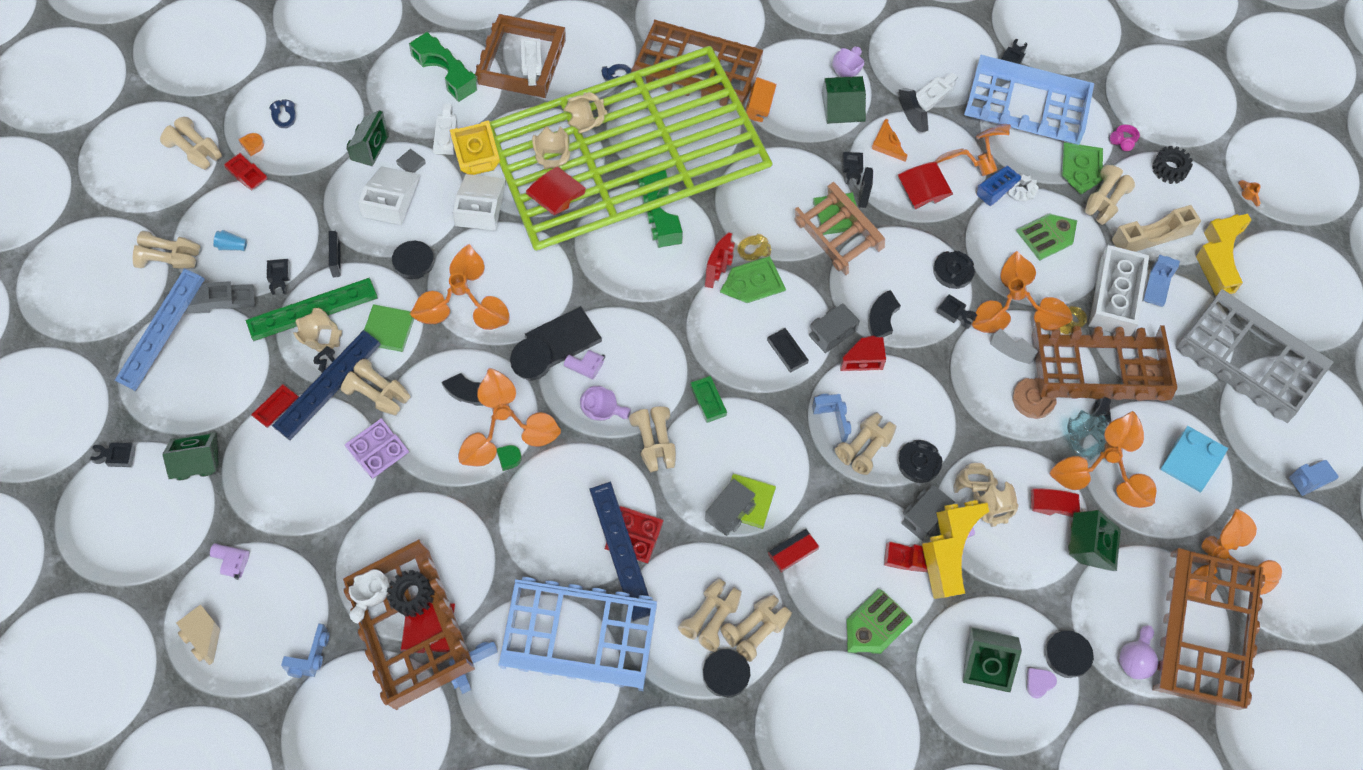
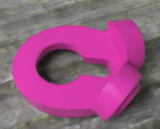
M1124 124L1111 133L1110 142L1120 145L1124 151H1131L1138 141L1140 133L1134 126ZM1123 132L1131 134L1132 137L1124 138Z

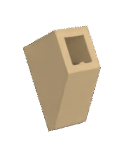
M199 605L176 622L181 629L178 635L186 644L192 643L195 648L191 652L199 662L204 659L211 665L215 658L220 628L202 605Z

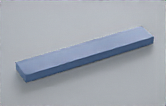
M184 268L117 375L116 382L136 391L205 279L202 276Z

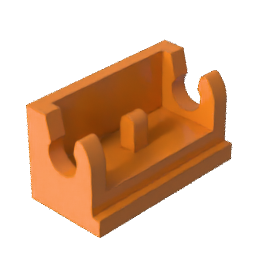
M756 77L745 110L749 119L763 122L764 118L757 116V114L768 117L777 84Z

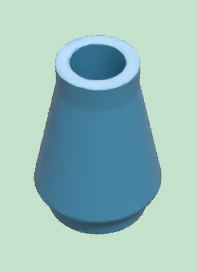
M225 230L216 231L213 246L218 248V250L245 251L247 239Z

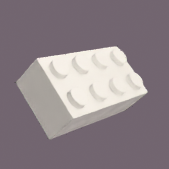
M1110 245L1107 246L1100 259L1089 327L1095 328L1100 326L1103 330L1114 333L1117 327H1123L1124 336L1132 335L1139 323L1149 255Z

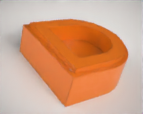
M250 133L238 139L250 157L260 152L264 147L263 139L257 133Z

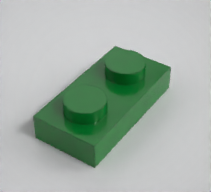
M711 376L690 383V388L706 423L727 416V410Z

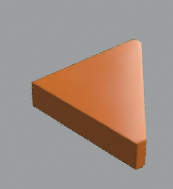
M885 119L872 145V149L906 162L908 155L902 149L901 142L895 131L891 129L888 123L889 120Z

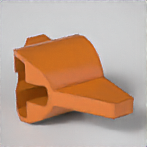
M1244 180L1239 181L1238 184L1243 189L1242 196L1246 200H1252L1256 207L1260 206L1261 203L1258 195L1261 188L1260 184L1256 182L1249 183Z

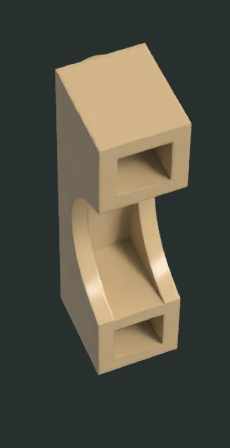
M1192 205L1173 210L1160 221L1150 225L1140 226L1138 221L1119 226L1112 238V242L1115 247L1137 252L1192 235L1200 224L1201 219Z

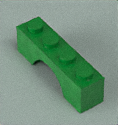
M426 32L409 43L411 56L422 67L438 66L448 72L445 77L446 89L458 102L477 91V78L472 71L469 72L459 59L456 60L448 48H444L436 37H432Z
M666 170L638 179V187L668 178ZM669 186L642 195L643 204L667 196L669 194ZM661 207L646 212L648 224L652 223L653 227L651 228L652 240H656L658 248L682 244L683 231L678 215L669 214Z

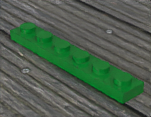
M369 277L245 321L254 342L297 327L296 319L311 314L314 308L322 309L329 316L378 299Z

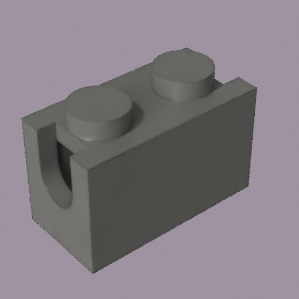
M842 303L838 307H832L821 319L817 318L811 323L810 327L813 331L809 333V337L826 354L855 333L860 320Z
M733 478L706 511L705 521L728 536L731 531L735 532L740 527L742 517L745 514L749 515L756 506L753 500L756 494Z
M935 485L929 490L924 489L917 497L919 501L915 505L910 504L903 512L905 519L902 525L922 541L939 524L936 513L945 511L944 506L955 503Z

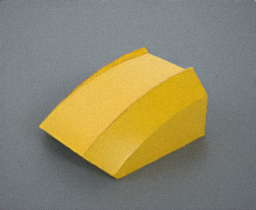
M489 120L480 124L450 130V137L462 172L468 175H476L493 171L496 168L500 158Z

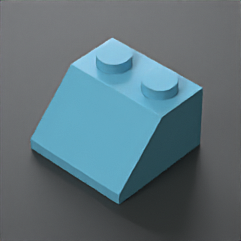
M1187 426L1176 440L1160 470L1201 493L1219 467L1228 448Z

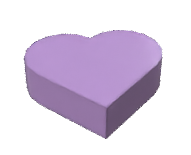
M1033 668L1027 670V692L1031 697L1041 698L1047 691L1055 687L1057 679L1052 672Z

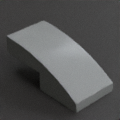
M999 329L994 334L990 342L1001 353L1027 364H1031L1038 353L1026 340L1021 338L1018 342H1015L1002 329Z

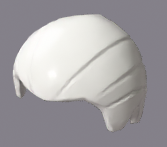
M370 570L365 574L355 576L354 585L349 587L350 597L357 603L356 607L349 614L353 622L358 624L364 618L367 607L376 606L386 599L388 595L387 588H390L388 578L381 571Z

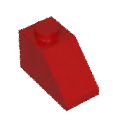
M876 336L861 338L843 357L840 371L883 370L886 362L884 338Z

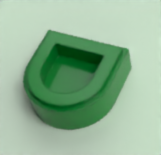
M507 445L497 448L502 471L515 468L521 463L522 456L518 447Z

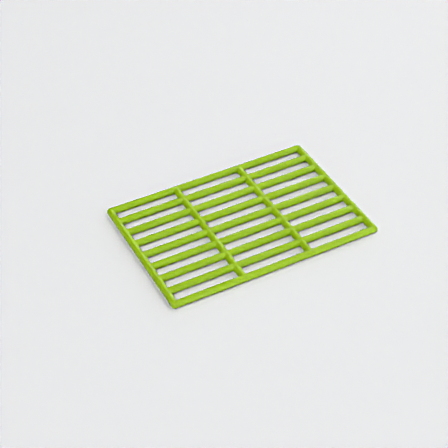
M711 46L489 122L500 158V167L532 247L536 251L762 171L773 165ZM705 55H708L710 62L646 84L642 77ZM711 69H715L717 73L716 76L653 98L649 91ZM635 80L638 87L603 98L604 107L639 94L642 95L644 101L605 114L603 123L646 108L649 109L651 115L586 138L583 137L582 133H578V129L573 126L564 128L567 135L574 134L576 139L575 142L569 143V151L580 148L583 156L567 161L560 166V169L565 171L586 163L589 171L572 176V178L579 183L593 178L596 186L587 188L584 195L570 201V203L600 193L603 201L533 225L530 217L547 212V210L541 205L526 210L524 202L532 198L526 193L520 195L518 187L536 181L553 168L543 169L514 179L512 172L538 162L535 156L508 165L506 157L533 148V142L530 140L502 150L500 143L564 120L569 122L572 114L563 111V113L500 135H496L494 129L561 106L564 110L569 98L588 92L595 94ZM722 82L725 88L658 112L655 106ZM728 96L732 102L731 104L665 126L662 120ZM594 102L589 103L591 111L597 109ZM735 110L739 115V118L674 141L670 137V133ZM655 122L658 128L657 130L591 153L588 145ZM744 125L747 132L683 155H679L676 149ZM661 136L665 143L597 167L594 162L596 159ZM750 139L755 146L690 170H686L684 165L685 162ZM669 151L672 159L607 182H603L601 178L602 174ZM562 153L544 154V159L548 160L562 155ZM757 154L762 159V162L695 186L691 180L692 177ZM676 166L679 174L611 198L607 191ZM681 181L684 182L687 188L619 213L616 212L614 207L616 204ZM605 208L609 214L608 217L541 241H539L536 234Z

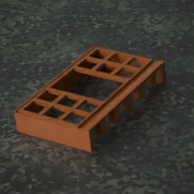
M654 19L638 58L631 69V73L652 66L644 63L648 54L657 57L653 65L658 64L661 58L667 60L675 58V56L664 54L667 45L680 48L677 57L683 54L687 43L703 48L711 46L714 51L719 52L717 57L719 61L724 60L734 63L731 72L725 71L730 82H732L733 78L746 82L743 91L734 89L743 107L745 106L762 63V49ZM670 38H671V39H675V40H678V41H682L683 43H678V42H675V41H671V40H669V39H670ZM654 41L663 43L659 52L650 50ZM723 54H728V55H731V56H735V57H737V58H736V59H735V58H731V57H728V56H724ZM741 58H742V59L749 60V61H753L754 64H753V63L746 62V61H742ZM677 65L673 66L671 70L665 69L647 75L646 83L655 81V78L661 79L677 73L675 72ZM738 65L752 68L749 77L735 74ZM712 69L709 78L715 75V69ZM688 77L674 82V84L685 87L702 81V79ZM673 83L665 85L664 88L671 91ZM715 84L699 91H701V97L725 88L723 85ZM729 96L720 99L721 106L728 104Z
M1040 322L1035 323L1032 340L1034 348L1038 351L1035 359L1040 397L1103 399V397H1108L1116 400L1137 399L1140 401H1167L1173 399L1178 386L1165 325H1160L1155 337H1146L1145 328L1142 327L1136 330L1133 337L1124 336L1123 327H1117L1113 336H1103V329L1100 326L1094 328L1092 335H1081L1082 330L1080 326H1074L1070 335H1060V328L1050 330L1049 334H1042ZM1044 346L1053 347L1055 357H1045ZM1059 347H1074L1075 358L1060 357ZM1079 347L1116 348L1123 384L1085 383ZM1122 348L1137 349L1139 359H1123ZM1142 349H1157L1159 360H1144ZM1046 362L1056 363L1057 374L1047 373ZM1061 363H1076L1078 374H1063ZM1125 365H1140L1142 376L1126 375ZM1145 365H1160L1162 376H1147ZM1048 379H1058L1059 383H1049ZM1064 379L1079 380V383H1064ZM1128 381H1143V385H1128ZM1148 381H1151V382H1164V386H1163V385H1149V382H1148Z
M420 539L343 578L346 586L343 589L344 594L353 606L350 611L357 604L349 594V587L354 585L355 576L365 574L370 570H379L386 574L395 569L396 573L402 577L400 566L413 559L416 560L420 573L430 580L431 589L435 591V595H430V597L434 599L432 604L443 632L387 661L374 625L398 613V611L391 608L390 602L386 597L383 602L387 612L371 619L367 607L364 618L358 623L360 626L358 634L367 646V649H365L366 657L375 669L372 671L373 677L382 689L380 692L381 700L386 706L388 705L395 710L463 674L475 670L430 551ZM407 589L404 594L407 599L406 602H409L414 598L411 597L410 591ZM445 637L450 652L435 659L430 645ZM425 648L430 662L414 670L409 656ZM453 657L455 664L439 671L437 665ZM404 659L409 673L393 680L389 666ZM432 668L434 675L419 682L417 675ZM412 679L413 686L400 693L397 692L396 686Z
M1177 548L1170 554V557L1176 558V564L1169 573V578H1173V587L1166 595V600L1171 602L1169 613L1165 614L1163 618V624H1167L1166 636L1162 637L1160 641V647L1164 648L1163 660L1158 661L1157 668L1158 671H1161L1160 684L1153 685L1152 690L1235 710L1247 709L1252 700V693L1249 690L1250 682H1252L1255 674L1252 664L1253 658L1257 654L1255 637L1260 629L1258 612L1263 604L1260 594L1265 584L1264 567ZM1192 562L1209 565L1208 577L1191 573ZM1215 567L1231 570L1230 582L1215 579ZM1237 572L1252 575L1251 586L1237 584ZM1190 579L1207 582L1205 599L1188 595ZM1213 584L1229 587L1227 604L1211 600ZM1235 589L1250 592L1248 609L1233 605ZM1187 600L1247 614L1243 654L1238 655L1182 642ZM1181 647L1198 651L1196 668L1179 664ZM1204 652L1221 656L1219 673L1202 670ZM1227 658L1242 661L1240 678L1225 675ZM1178 670L1195 673L1193 691L1176 687ZM1201 675L1218 679L1216 696L1199 692ZM1224 680L1239 684L1237 701L1222 698Z

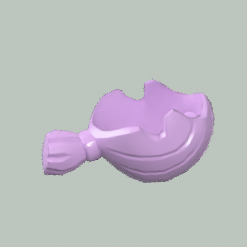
M856 46L851 51L841 48L834 55L832 65L839 76L853 77L861 71L864 66V60L860 57L861 49Z
M603 386L589 387L582 393L580 398L581 410L590 419L604 421L610 419L613 415H618L622 419L629 418L631 409L617 405L613 391Z
M1143 626L1140 630L1139 641L1130 642L1121 649L1119 662L1130 678L1138 680L1149 678L1158 668L1157 655L1152 647H1150V640L1154 636L1152 626Z

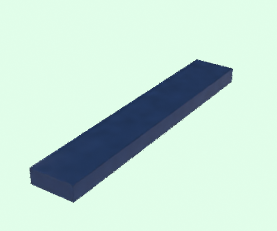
M363 330L282 414L272 427L291 441L341 388L347 374L350 371L354 373L355 365L362 359H368L379 348L380 342Z
M611 481L589 488L622 591L630 594L629 597L639 599L640 595L649 596ZM633 606L632 621L649 617L651 608Z

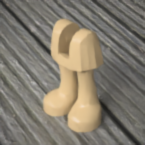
M179 117L174 121V127L171 125L167 126L161 134L160 142L162 145L168 148L177 145L187 154L188 161L201 169L206 170L210 166L209 161L205 157L209 156L214 161L222 157L220 150L211 138L203 139L194 130V123L189 117ZM181 135L187 136L196 145L193 147Z
M1105 165L1101 169L1100 176L1104 182L1097 192L1090 195L1085 208V213L1090 216L1097 210L1100 211L1096 221L1101 225L1108 222L1118 212L1116 205L1124 194L1131 193L1135 188L1133 178L1129 175L1121 177L1123 170L1113 165ZM1116 183V189L1108 199L1106 196Z
M141 231L137 236L138 245H135L133 249V266L135 268H144L147 262L151 260L172 264L173 268L178 269L195 268L196 259L192 256H197L201 247L197 243L183 237H178L177 241H170L153 236L149 231ZM154 247L171 250L172 253L153 250L151 248Z
M366 358L360 360L355 365L354 373L350 371L341 386V391L344 394L351 395L358 391L375 402L376 409L394 416L398 414L400 407L392 399L394 398L405 404L411 398L406 389L397 380L389 382L372 369V363ZM361 378L369 380L370 382L374 383L379 388H381L383 391L380 393L379 391L368 385L366 382H364Z
M659 406L650 410L659 442L656 445L653 440L648 410L642 409L629 416L630 424L633 427H639L642 435L644 449L641 452V456L650 472L658 471V457H663L666 469L675 468L676 448L675 444L669 442L666 421L670 418L669 408Z
M877 412L860 424L861 431L852 443L842 442L835 448L837 457L845 465H850L853 461L852 469L863 475H868L872 471V458L881 446L887 447L890 444L897 427L889 421L883 429L880 428L878 425L883 416ZM868 439L872 440L866 450L854 460Z
M721 579L716 580L703 593L706 599L692 618L683 620L678 626V630L682 635L694 640L697 638L703 623L714 607L717 608V612L698 638L699 643L705 649L716 652L720 645L718 631L722 623L730 613L737 611L742 591L734 587L725 601L720 599L719 597L726 586V582Z
M774 594L754 604V612L741 624L735 627L731 623H727L720 629L727 643L732 648L737 645L736 651L749 662L756 658V648L773 631L779 633L791 617L792 612L787 607H783L776 614L771 611L779 602V599ZM762 621L764 623L751 637L740 642L759 622Z

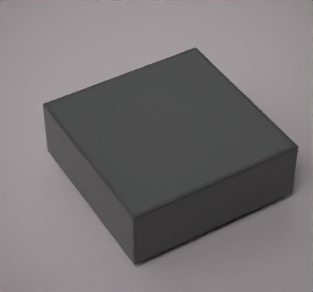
M411 148L396 160L399 167L415 173L426 164L425 159Z

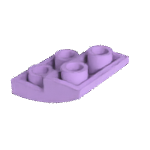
M382 418L344 445L372 479L409 453L408 449L397 435L393 434Z

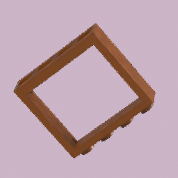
M498 14L496 22L492 23L491 35L487 36L486 48L481 52L480 64L476 65L475 76H477L478 85L546 98L566 42L565 27ZM504 32L552 42L536 85L528 86V79L490 71Z

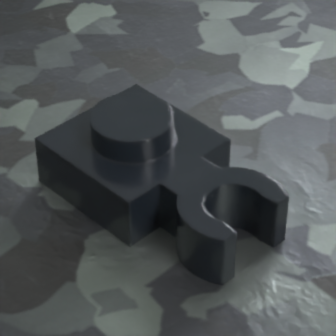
M1015 39L1012 47L1008 46L1001 60L1021 65L1028 44L1025 42L1024 46H1018V39Z
M843 152L842 173H847L845 183L849 184L850 178H854L857 181L856 184L859 185L864 169L863 153Z
M289 259L267 260V280L270 283L269 289L272 295H275V289L281 287L283 294L287 293L284 281H290Z
M948 294L936 312L953 323L958 319L961 321L962 326L968 329L972 322L968 321L967 318L973 321L977 318V314L974 311H966L967 305Z
M109 443V448L94 445L92 449L95 452L101 453L96 457L91 456L90 460L94 464L105 462L108 467H131L135 446L133 443Z

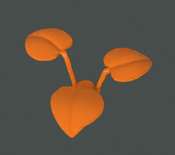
M998 125L986 129L976 136L977 139L985 137L987 150L986 153L978 155V160L967 149L964 150L962 148L946 152L935 161L938 164L959 155H967L975 167L979 166L982 176L996 172L997 167L993 155H991L989 137L994 135L1009 136L1011 125Z
M470 244L462 248L450 264V288L447 289L446 299L444 300L440 292H425L417 299L410 312L411 317L421 323H441L450 314V309L446 304L450 301L452 293L455 295H464L466 293L475 306L478 307L473 312V319L478 327L485 330L496 329L507 325L510 318L507 307L500 299L494 296H486L480 304L472 295L470 289H468L467 279L470 281L477 280L485 269L482 258Z
M1016 251L1009 257L1001 271V281L1004 286L1009 288L1010 293L1007 295L1005 306L1002 307L998 301L982 303L976 311L977 318L973 321L972 326L974 329L984 333H996L999 329L1004 330L1011 322V316L1006 312L1011 299L1022 300L1025 297L1037 309L1034 314L1035 323L1040 322L1041 328L1044 330L1058 329L1070 323L1073 317L1068 306L1057 298L1046 297L1041 301L1040 306L1035 303L1030 293L1027 292L1026 286L1034 281L1036 269L1029 260Z
M489 368L477 392L481 404L492 408L493 415L491 416L489 435L487 438L479 432L469 435L459 449V463L467 466H485L493 461L497 449L495 444L490 441L493 437L495 421L497 419L506 420L511 416L524 429L521 434L522 440L526 444L535 447L544 446L554 441L560 435L561 429L552 416L543 412L532 414L527 418L526 425L523 424L509 406V403L513 402L516 396L514 384L503 373Z
M1134 411L1108 424L1105 429V439L1107 442L1105 443L1104 452H1100V456L1091 467L1088 468V462L1085 458L1072 456L1058 462L1050 471V476L1063 487L1070 490H1080L1090 483L1091 476L1089 472H1092L1101 460L1105 458L1110 463L1119 464L1125 482L1120 483L1116 491L1122 502L1137 508H1145L1155 504L1157 489L1153 479L1145 474H1134L1128 479L1123 465V449L1128 452L1136 451L1142 446L1144 441L1143 426Z
M1235 509L1232 518L1223 528L1220 538L1218 539L1215 536L1207 537L1202 543V550L1209 556L1222 559L1228 558L1231 561L1239 562L1229 554V550H1237L1238 546L1245 547L1253 541L1257 532L1255 522L1245 512ZM1267 560L1258 565V567H1264L1263 575H1265V584L1261 589L1260 595L1272 591L1282 577V568L1276 561ZM1209 565L1199 567L1193 574L1208 577ZM1215 567V570H1214V578H1215V579H1218V578L1215 576V574L1217 573V568ZM1251 578L1247 581L1246 586H1251ZM1190 579L1188 595L1205 599L1207 582ZM1213 584L1212 593L1215 591L1218 585Z

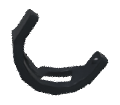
M328 346L323 348L313 360L314 364H320L318 370L321 373L325 371L327 359H320L321 356L326 355L331 362L335 360L333 357L335 351Z
M1108 397L1098 399L1092 416L1097 417L1099 414H1106L1100 415V419L1111 423V399Z

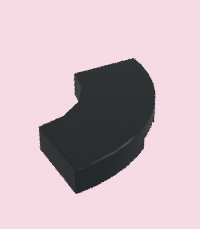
M907 88L899 89L901 105L908 121L916 130L920 132L928 131L927 111L923 110L919 105L916 91Z
M891 290L883 293L871 308L868 320L871 336L886 337L893 333L891 317L900 310L901 305Z
M462 373L441 382L445 391L454 399L460 402L471 403L475 406H484L479 401L477 395L480 382L470 381Z

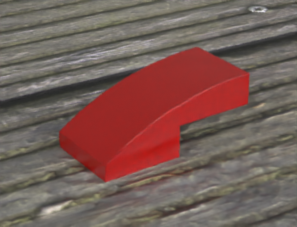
M241 153L224 164L225 169L251 191L268 179L254 163L251 164Z
M1053 489L1031 490V506L1034 512L1049 516L1058 513L1073 517L1074 513L1080 512L1079 494Z
M890 541L886 544L884 566L916 572H928L923 546L914 544L909 547Z

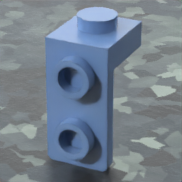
M1158 256L1151 267L1143 299L1145 302L1161 307L1165 305L1171 278L1178 269L1180 261L1168 256Z
M821 394L814 397L812 404L813 414L835 412L841 441L847 442L848 436L851 434L850 421H846L847 406L845 401L842 402L841 395Z
M1323 460L1310 467L1308 464H1305L1289 477L1302 496L1339 478L1327 460Z
M318 624L308 660L283 657L281 666L288 676L294 678H301L302 675L315 677L316 671L320 670L323 662L321 653L323 647H326L329 641V632L324 624Z
M484 642L476 646L475 650L469 652L474 664L496 654L498 651L494 642ZM454 659L449 661L450 666L455 664ZM465 674L452 680L454 689L459 687L462 694L471 690Z

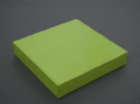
M733 474L731 481L734 478L756 494L753 499L756 506L749 515L745 514L742 517V523L763 529L776 486Z

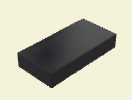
M865 167L859 191V208H866L873 185V168Z
M336 230L328 231L329 269L333 278L340 277L341 242Z
M786 328L767 337L768 343L790 373L808 364L809 359Z

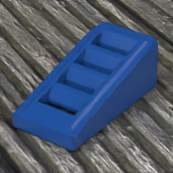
M1007 165L978 185L977 196L991 206L1017 184L1022 176Z

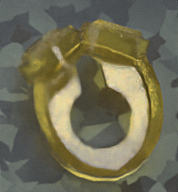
M757 233L755 236L743 239L737 249L742 259L755 260L761 256H770L771 245L765 236ZM761 244L754 253H745L746 246Z
M1074 306L1068 307L1071 313L1077 316L1079 322L1071 321L1060 327L1061 333L1069 334L1074 326L1082 328L1086 324L1087 315L1082 309Z

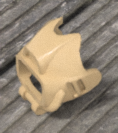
M591 92L569 98L563 110L572 114L568 125L577 128L578 133H583L593 127L600 126L604 121V115L608 114L603 104L604 100L599 99ZM589 101H594L598 110L597 118L593 117Z
M546 126L538 136L533 135L532 142L535 158L539 164L544 165V169L548 170L557 166L560 168L561 165L569 160V135L561 126L556 133ZM562 153L560 160L544 159V154Z
M314 308L311 314L296 319L298 332H293V334L300 343L315 349L317 352H320L326 346L332 349L339 347L342 331L338 330L337 325L330 320L322 309ZM322 329L331 330L329 344L318 343L319 334Z
M971 463L966 465L957 474L953 489L954 493H958L966 487L972 488V492H987L989 486L994 485L996 487L998 481L994 478L992 471L985 468L984 464ZM968 475H985L988 477L989 482L970 481Z
M1007 481L1005 482L1004 491H999L994 485H990L988 491L983 496H980L978 492L973 494L974 500H978L979 504L988 503L990 512L985 514L982 520L990 523L991 527L997 526L1000 523L1007 524L1009 522L1008 519L1013 517L1018 511L1015 488ZM1007 512V514L1003 516L993 517L994 515Z

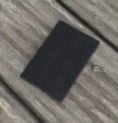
M581 306L525 333L526 339L531 337L540 338L549 345L553 352V363L550 367L565 361L568 355L575 356L602 342L600 334Z

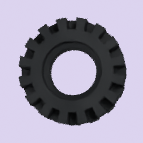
M1169 146L1168 149L1164 147L1159 151L1153 162L1154 175L1158 174V179L1164 178L1163 182L1165 183L1169 180V184H1173L1174 181L1178 184L1180 181H1184L1193 166V159L1189 158V153L1185 154V149L1180 151L1178 146L1173 149V146ZM1166 162H1173L1179 168H1173L1169 166Z
M409 570V573L402 571V577L397 574L395 576L396 582L391 580L389 583L393 587L387 588V592L390 594L387 596V600L390 601L391 607L406 617H409V615L416 617V612L422 615L424 613L422 611L423 608L426 610L430 608L427 603H433L434 599L430 595H435V591L431 589L430 580L420 572H415L414 570ZM413 585L417 586L418 593L416 597L409 602L404 601L405 591Z

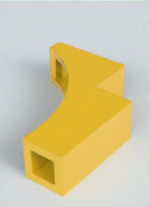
M1236 214L1225 219H1215L1209 223L1204 232L1209 243L1201 247L1196 259L1215 296L1222 289L1229 294H1234L1243 283L1236 269L1233 248L1236 237L1244 232L1251 222L1249 214Z
M978 500L965 502V507L961 508L958 507V504L944 506L945 511L936 513L941 535L930 537L931 542L922 544L934 599L965 594L961 567L964 545L973 526L985 514L990 512L988 503L979 504Z

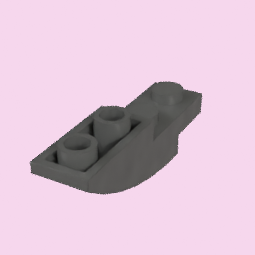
M231 281L204 283L200 286L184 314L210 313V309L255 307L253 284L231 285ZM169 292L164 293V300L166 299Z

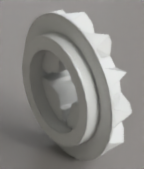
M1022 172L1020 174L1022 176L1021 180L1008 191V194L1016 200L1029 201L1036 196L1039 187L1037 186V180L1031 179V175L1025 176ZM1020 183H1021L1022 185H1027L1025 189H1024V187H1018V186H1019Z

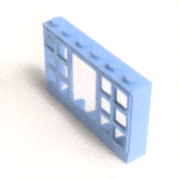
M980 55L964 115L1000 125L1010 124L1012 128L1079 145L1086 130L1094 83ZM984 74L993 77L992 83L988 84L978 81L979 75ZM996 79L1011 81L1009 89L996 86ZM1014 83L1048 91L1041 123L1029 121L1028 115H1023L1021 118L1010 116L1008 108ZM980 86L990 89L989 95L976 94V87ZM993 91L1007 93L1006 101L992 98ZM1052 92L1066 95L1065 103L1051 100ZM1070 97L1084 100L1083 107L1070 105ZM973 98L987 101L983 108L971 106ZM995 103L1005 107L1002 113L990 111V104ZM1049 105L1062 107V116L1048 112ZM1067 110L1081 112L1080 120L1066 117ZM1047 117L1061 120L1060 127L1049 126V122L1046 120ZM1065 122L1079 125L1078 133L1068 131V126L1065 125Z
M522 577V580L515 579L498 664L501 669L510 667L523 672L535 671L548 676L554 674L566 676V678L573 680L579 678L590 680L593 683L604 682L614 684L617 687L629 686L638 688L639 691L644 690L657 601H653L652 597L640 595L639 599L629 597L630 594L625 592H616L615 595L606 594V590L592 588V591L582 590V586L569 584L568 587H561L558 582L545 581V584L536 583V579ZM521 588L536 590L533 608L518 605ZM541 591L558 594L555 611L538 608ZM563 595L606 601L595 664L552 658ZM611 602L628 605L626 622L608 620ZM633 606L651 608L648 626L631 623ZM517 611L532 613L529 630L514 628ZM537 614L554 616L551 634L534 631ZM607 625L624 627L622 645L604 642ZM630 628L647 631L645 648L627 646ZM513 633L527 635L524 653L509 651ZM533 636L550 639L547 657L529 654ZM603 648L621 650L618 668L600 665ZM626 651L643 654L641 672L623 669Z

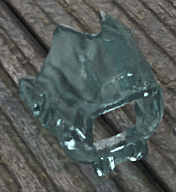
M1081 410L1075 419L1069 418L1067 430L1072 449L1077 455L1092 460L1100 452H1104L1103 447L1106 442L1105 429L1108 426V421L1104 416L1096 417ZM1088 435H1092L1098 443L1085 450L1080 445V440Z

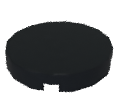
M421 241L404 242L393 252V268L403 278L419 279L424 277V274L429 273L434 266L433 251L430 246Z
M946 251L937 257L933 266V273L941 285L952 289H959L971 283L975 275L973 260L967 254L960 251Z
M531 337L523 339L512 350L510 357L511 368L522 379L529 381L540 379L550 370L549 367L553 363V352L549 345L540 338Z
M914 440L902 447L898 454L897 464L905 478L916 483H926L935 479L941 471L942 456H940L936 446L930 442Z
M1063 630L1055 633L1048 640L1045 647L1048 666L1057 675L1064 678L1083 676L1092 666L1094 660L1093 649L1089 641L1077 632Z
M721 649L712 653L706 659L703 667V681L707 689L719 697L733 698L741 694L747 687L751 676L750 666L746 658L739 652L731 649Z

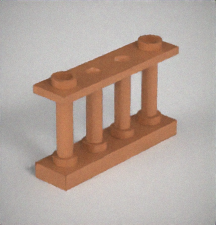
M832 182L827 186L828 195L825 200L805 214L799 207L795 208L794 219L800 228L804 227L832 259L834 267L847 275L849 274L848 262L869 247H874L880 252L885 248V237L839 186ZM836 204L840 208V212L816 228L810 219L830 205ZM849 218L852 222V227L829 242L823 236V233L841 220ZM856 233H862L865 241L844 256H841L835 249Z

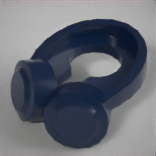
M615 64L609 68L603 66L601 72L605 81L620 77L612 76L617 70L623 69L626 71V74L631 73V68L625 64Z
M287 99L276 100L270 105L269 109L271 110L272 120L279 128L286 129L295 123L296 112L293 101ZM281 106H284L285 111L290 115V119L287 122H280L278 119L281 113Z

